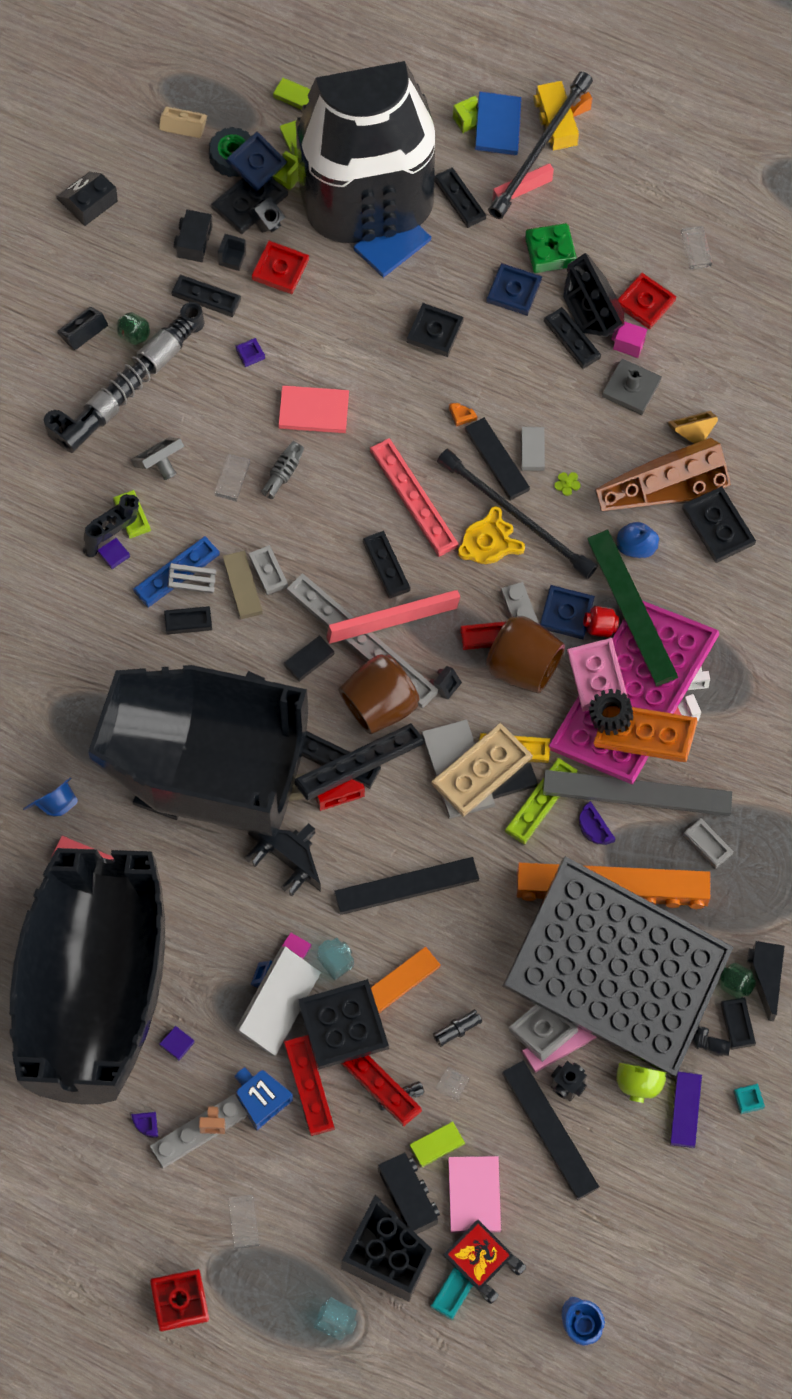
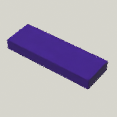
M677 1073L670 1145L695 1148L702 1082L701 1074Z

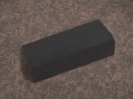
M89 307L58 330L57 333L72 349L77 350L105 329L108 323L102 312Z

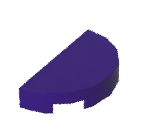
M588 802L583 807L579 816V827L582 834L589 841L596 844L607 845L615 842V837L592 802Z

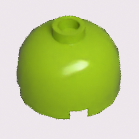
M619 1063L617 1069L618 1087L623 1093L630 1095L629 1100L644 1103V1098H654L662 1091L667 1072Z

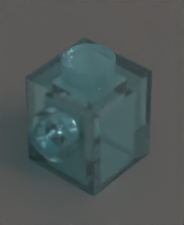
M337 937L332 941L330 939L326 940L318 947L317 959L334 981L354 967V959L350 955L352 954L351 949L344 941L341 943Z
M330 1297L321 1306L314 1328L341 1341L347 1334L351 1335L357 1324V1321L354 1320L357 1310Z

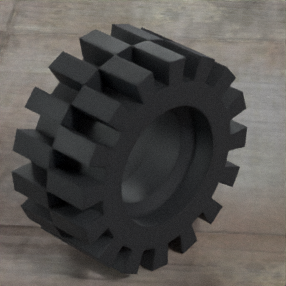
M608 689L609 693L607 694L603 690L600 691L602 696L596 694L594 696L595 701L591 700L589 712L595 729L598 728V731L601 733L605 730L606 735H610V731H613L614 735L618 734V729L624 732L625 725L629 728L631 725L630 720L633 721L631 701L625 693L621 695L620 690L616 689V692L613 693V689ZM616 706L620 709V713L615 717L607 718L602 715L603 710L607 707Z

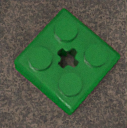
M568 223L526 229L525 240L534 273L565 269L568 264L577 259Z

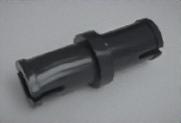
M473 1009L458 1020H451L448 1026L433 1033L436 1043L439 1042L438 1045L442 1047L456 1037H463L466 1031L482 1023L479 1013L476 1015L477 1011Z

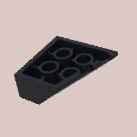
M374 1195L342 1259L341 1269L409 1302L423 1274L432 1248L411 1228H408L392 1210L390 1211L381 1202V1199Z

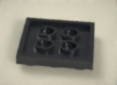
M368 979L298 999L318 1070L389 1049L388 1040Z

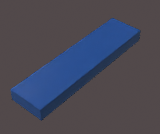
M204 536L133 588V591L149 608L175 589L167 587L171 563L203 568L217 558L220 552ZM174 570V573H179V574H186V575H193V574H195V573H192V572H184V571ZM173 578V582L183 583L185 581Z

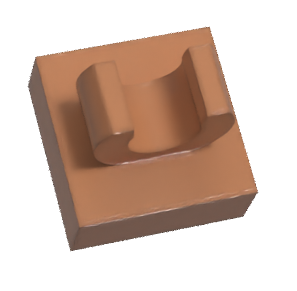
M208 1107V1118L200 1117V1133L225 1134V1118H218V1107Z

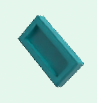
M454 1267L430 1308L453 1320L473 1285Z

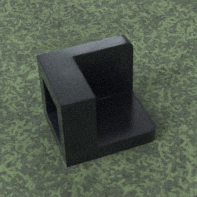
M224 234L218 249V264L240 271L246 255V240Z

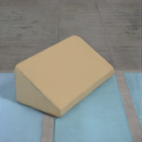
M165 107L160 117V130L201 138L207 115Z

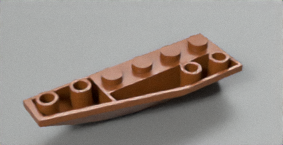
M708 438L636 467L595 489L600 510L608 511L690 501L719 487L725 488L730 486L731 482L721 444L712 438Z

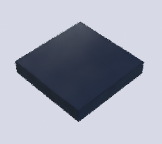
M258 131L226 160L256 192L288 162Z
M501 263L486 302L528 316L542 282V276Z
M550 585L540 625L548 631L584 640L587 626L583 625L585 613H589L595 596Z

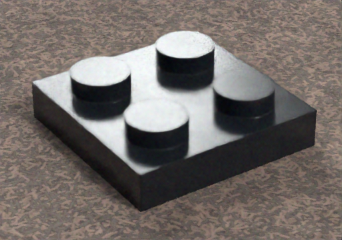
M422 303L408 334L407 343L448 357L463 324L464 317Z

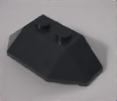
M584 253L568 264L563 298L584 334L607 337L624 325V311L606 276L590 256Z

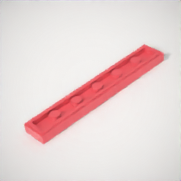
M388 438L370 448L371 454L437 556L440 557L457 548V540L391 439Z
M458 590L333 623L329 625L326 637L330 644L454 610L458 607L460 595Z

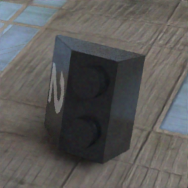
M88 172L56 196L57 200L84 226L118 202L116 186L102 173Z

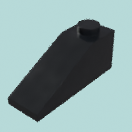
M756 941L753 949L749 948L747 962L751 963L750 972L768 1021H774L778 1009L785 945Z

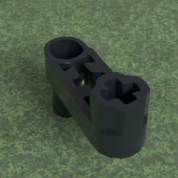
M122 495L118 505L97 517L85 527L83 553H86L87 557L96 556L98 545L101 542L106 541L136 521L139 499L135 495Z

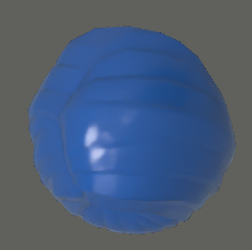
M629 523L618 532L617 549L629 557L647 558L652 556L657 550L660 541L659 536L644 523Z
M570 1297L565 1301L562 1307V1322L569 1338L576 1344L583 1346L597 1342L602 1336V1330L605 1327L604 1315L601 1309L595 1303L581 1300L578 1297Z

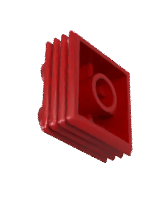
M199 1269L152 1278L150 1280L160 1331L209 1321ZM177 1295H181L183 1299L187 1298L181 1306L173 1303L177 1299Z

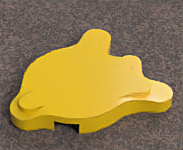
M494 506L483 520L477 521L467 528L462 545L458 548V555L463 560H471L479 564H492L509 554H523L525 544L522 541L509 538V535L513 533L514 527L502 520L501 508Z

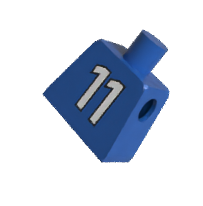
M244 1067L234 1076L242 1085L236 1091V1097L247 1112L248 1118L256 1130H259L293 1101V1094L264 1070H261L253 1077L247 1068Z

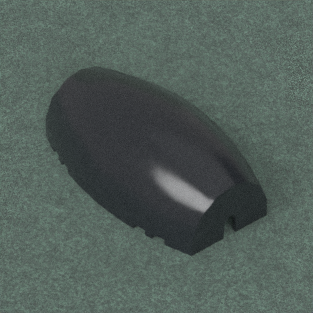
M57 848L43 873L44 879L39 889L36 888L33 897L35 899L31 909L27 910L15 954L10 988L9 1015L11 1016L10 1038L13 1043L12 1056L17 1081L23 1088L38 1096L81 1105L104 1104L117 1099L132 1072L147 1037L157 1005L165 954L163 893L156 859L152 851L111 850V855L114 859H105L97 849Z

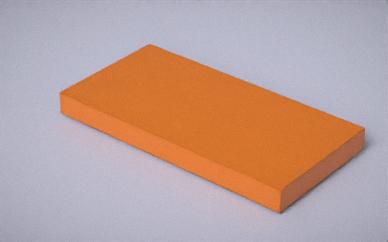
M610 706L603 710L602 715L612 718L620 713V709L616 706ZM632 707L633 721L630 720L631 725L629 728L625 725V731L622 732L618 729V734L614 735L613 731H610V735H606L605 730L603 733L597 730L594 740V746L597 748L687 762L698 721L696 717Z

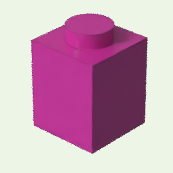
M624 321V325L613 333L611 339L615 341L613 350L639 358L648 329Z

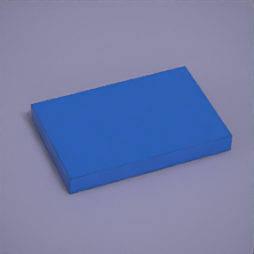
M479 91L475 150L510 155L518 154L522 97Z
M418 225L409 231L397 233L393 237L380 236L368 242L361 240L354 246V251L384 278L430 242L431 236Z

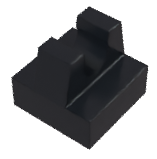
M446 666L444 669L437 671L439 676L435 680L431 679L429 682L438 689V693L442 698L448 700L462 682L455 670Z

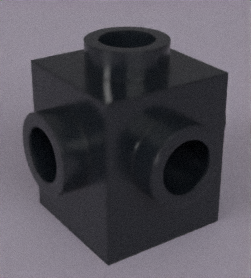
M567 1061L563 1067L558 1065L551 1075L553 1078L551 1088L555 1094L563 1099L566 1098L570 1102L575 1095L579 1097L587 1087L585 1083L587 1078L585 1070L577 1063L571 1064ZM566 1076L571 1078L573 1081H568L566 1079Z

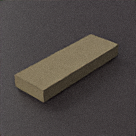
M245 550L224 555L223 561L240 620L263 614Z

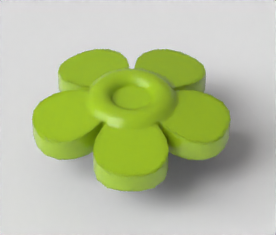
M565 472L558 475L559 481L555 483V489L562 491L565 496H570L572 490L577 491L581 487L580 482L577 481L578 475L575 472H571L569 476Z

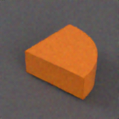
M589 92L580 96L581 100L575 106H571L574 117L591 110L592 96Z
M459 403L449 404V410L456 426L477 420L478 416L473 409H469Z

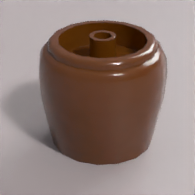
M525 616L511 617L496 636L488 653L486 665L491 675L498 680L539 694L556 671L564 653L565 644L532 619Z
M379 654L368 660L338 689L344 703L354 718L370 735L410 715L416 710L420 701L419 694L406 672L388 654Z

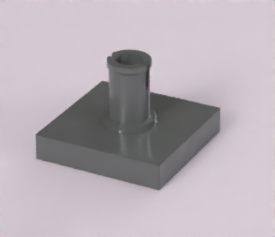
M622 358L602 397L643 415L661 382L662 376Z
M168 437L130 460L135 468L147 469L156 464L163 479L167 480L177 474L167 457L185 446L180 438Z

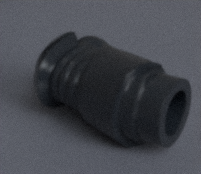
M698 1026L693 1037V1043L697 1050L702 1048L718 1057L723 1055L729 1056L730 1041L708 1036V1028Z

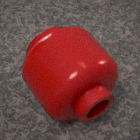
M594 606L589 613H585L583 625L587 626V631L590 635L608 638L612 633H616L619 625V616L615 614L612 608Z

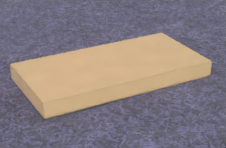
M500 723L433 779L431 784L464 817L530 761L533 755Z

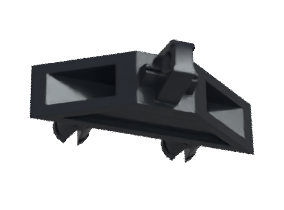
M308 823L300 832L297 830L292 832L279 829L275 837L248 831V835L255 839L258 844L245 856L247 862L254 858L253 866L257 867L268 852L272 853L294 870L290 878L281 886L284 891L291 887L289 890L290 896H293L305 881L321 892V883L310 851L312 845L310 839L315 835V828Z

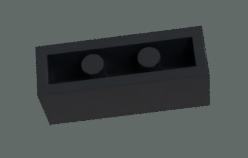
M404 1152L379 1164L378 1172L403 1223L416 1234H419L438 1224L440 1212L435 1202L430 1203L426 1195L429 1193L426 1183L423 1179L419 1181L415 1173L418 1171L414 1159L412 1157L408 1159Z

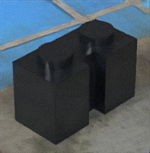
M186 209L185 216L181 217L179 221L180 234L179 236L176 235L173 248L177 250V258L203 263L207 242L213 227L212 214Z

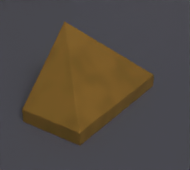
M711 411L669 421L668 424L675 432L695 444L707 438L717 423L718 418Z

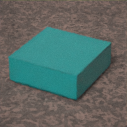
M758 1083L734 1089L733 1092L740 1115L765 1108Z

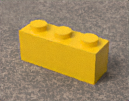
M562 81L538 85L536 95H533L534 105L536 108L539 107L540 123L545 126V129H547L567 98ZM571 108L548 141L551 144L552 150L573 147L578 144L579 132Z

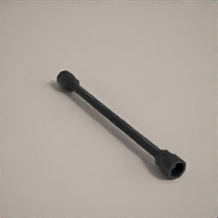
M581 71L577 74L570 85L569 96L506 191L501 196L496 197L488 208V212L494 218L502 219L512 204L511 197L575 100L589 89L593 79L588 73Z
M445 449L437 460L440 466L451 473L455 472L463 476V478L485 493L496 504L516 517L522 524H525L527 528L569 559L574 569L586 580L594 574L598 565L591 559L569 550L563 543H560L558 539L551 536L545 529H542L540 525L536 524L522 511L511 505L505 498H502L500 494L469 472L462 464V461L451 450Z

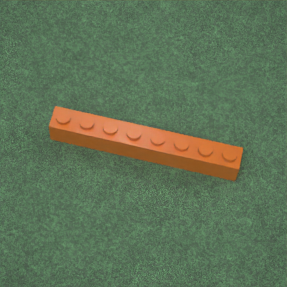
M519 862L517 869V897L525 901H534L536 898L544 899L560 864ZM584 866L655 905L665 904L669 908L686 905L693 909H701L704 906H708L710 901V871Z

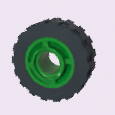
M230 127L227 129L223 128L215 133L209 144L211 166L213 165L215 171L220 172L223 176L240 177L226 160L232 154L230 151H236L251 137L249 132L241 128Z

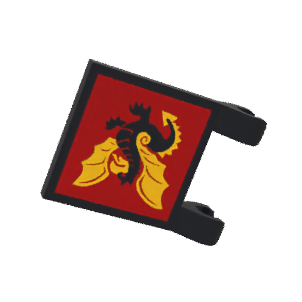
M479 1220L443 1254L489 1304H492L499 1295L487 1283L505 1264L516 1275H520L526 1269V1265L514 1256Z

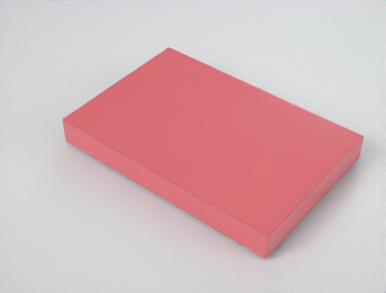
M282 386L279 429L346 433L349 390Z

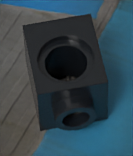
M270 196L262 198L247 211L262 233L266 231L274 232L282 225L280 222L285 218ZM265 211L270 214V221L265 219Z

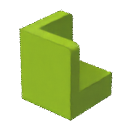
M476 96L453 105L452 118L462 133L476 128L478 103Z
M285 151L283 157L288 162L273 176V179L291 190L299 180L298 158Z

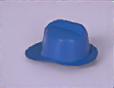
M72 778L66 780L53 792L29 804L23 810L36 805L49 816H62L78 802L68 784Z

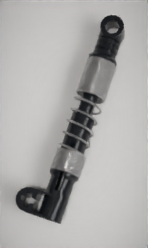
M196 302L184 304L180 315L170 326L160 329L137 352V357H132L135 364L132 367L125 364L126 369L122 373L117 372L118 377L114 381L109 380L110 385L106 389L101 388L102 391H98L83 406L84 410L74 420L60 410H51L46 413L43 421L49 438L68 452L74 453L99 427L105 426L119 412L120 405L127 404L128 397H134L135 390L142 389V382L150 381V374H157L183 347V342L192 333L203 329L205 321L202 307ZM148 374V380H142Z

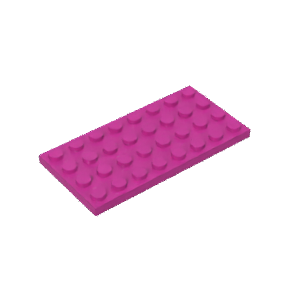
M643 601L677 672L678 678L656 687L624 619L612 640L627 697L630 699L632 707L674 714L717 640L719 631ZM578 696L549 745L550 750L633 785L649 756L595 747L594 740L598 728L595 729L589 710H582Z

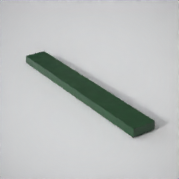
M607 529L588 537V543L656 687L677 679V672L609 530Z

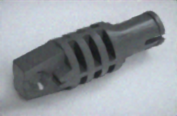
M293 441L280 455L270 471V479L261 490L265 497L269 492L268 498L273 499L280 486L288 482L303 454L304 447Z

